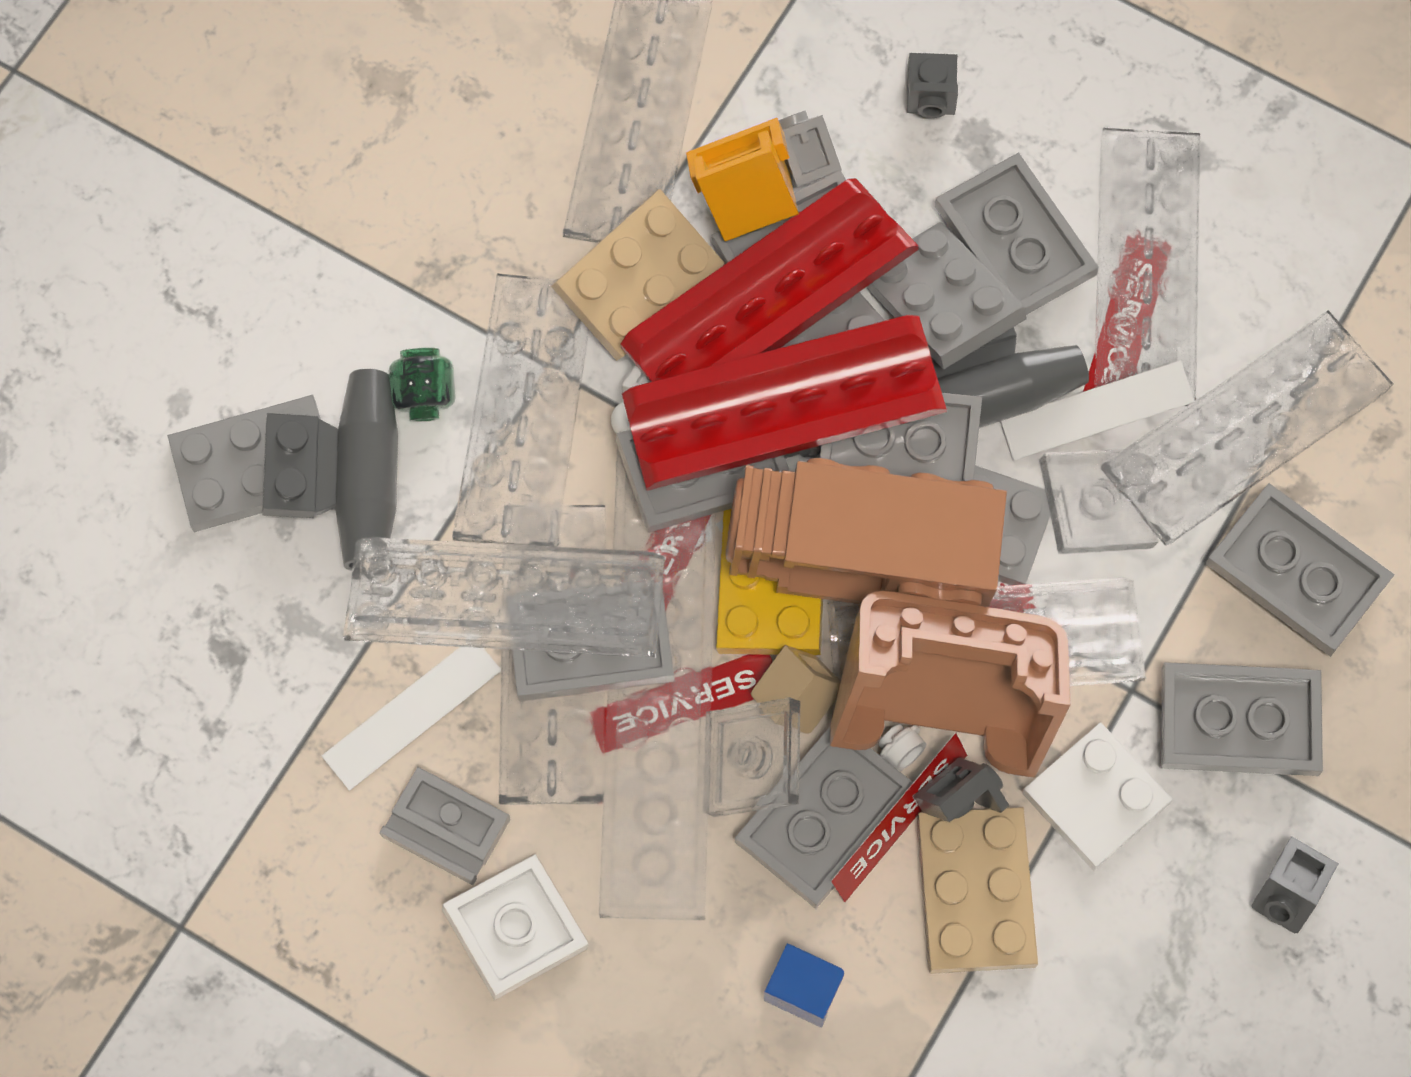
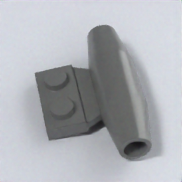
M1013 327L944 370L932 357L931 359L942 393L982 397L979 428L1034 411L1089 382V372L1081 349L1077 345L1015 353L1017 334Z
M359 369L350 373L338 428L324 422L318 416L267 413L262 516L314 518V516L335 508L343 565L346 569L354 572H376L385 568L396 514L398 428L389 374L377 369Z

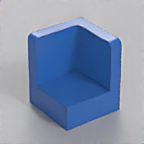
M787 943L764 991V1001L822 1028L831 1003L843 980L844 970Z

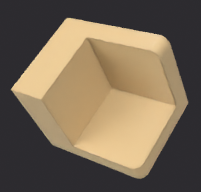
M785 645L754 687L751 695L778 725L809 734L836 700L841 681L817 656Z

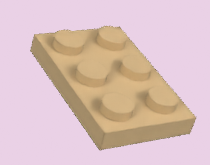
M658 189L551 287L614 359L618 361L626 355L620 343L630 330L718 270L724 264V261L663 191Z
M1024 807L1006 808L1002 813L991 809L970 810L964 816L953 819L951 822L941 820L926 813H918L917 820L930 974L1036 968L1038 956Z

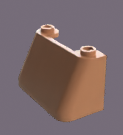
M891 591L869 593L862 600L855 620L831 721L830 746L852 750L870 749L881 739L884 730V720L984 736L985 756L992 766L1008 774L1035 778L1071 705L1067 634L1060 624L1040 615Z

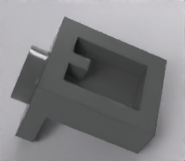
M909 53L907 113H917L926 118L955 115L958 98V54Z
M960 757L913 796L923 813L947 822L967 814L973 808L974 801L978 805L1000 813L1009 807V803L1001 792L1003 782L999 775L985 763L980 765Z
M1291 836L1265 884L1252 903V908L1275 924L1281 925L1292 933H1299L1317 906L1339 863Z

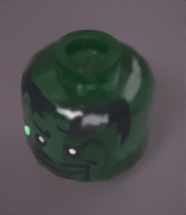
M413 348L400 351V358L390 364L388 372L394 409L400 412H408L410 422L439 420V410L448 409L454 404L456 396L453 363L449 358L440 356V349Z

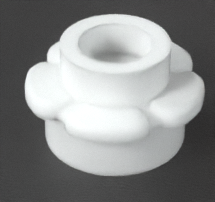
M902 724L891 728L878 744L882 749L880 756L898 771H902L910 766L922 754L927 745L918 735L920 728L916 725L904 728Z

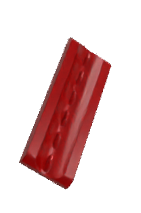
M856 178L847 179L630 330L620 343L621 348L650 382L781 348L918 251L919 246L887 214L879 202Z
M905 315L631 387L622 393L647 491L947 413L921 320L917 315Z

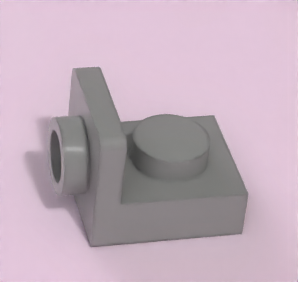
M805 110L779 120L790 157L784 161L789 170L793 188L829 176L839 170L842 171L823 115L808 119Z

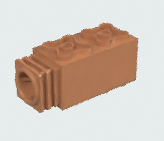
M812 458L807 462L798 461L795 472L785 470L782 472L772 471L771 468L757 469L754 466L746 465L744 477L737 480L732 504L726 548V559L731 563L729 575L737 576L739 574L746 575L748 578L760 577L765 578V580L776 581V593L861 604L862 600L869 593L891 591L989 607L998 586L1007 491L994 489L992 484L980 480L952 481L930 473H915L908 477L890 474L888 469L880 466H847L825 458Z

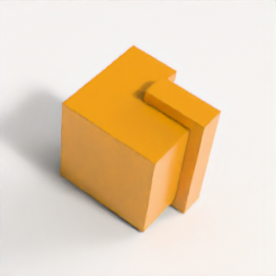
M778 118L686 152L690 178L697 193H703L724 241L799 214L790 173L784 161L790 158Z

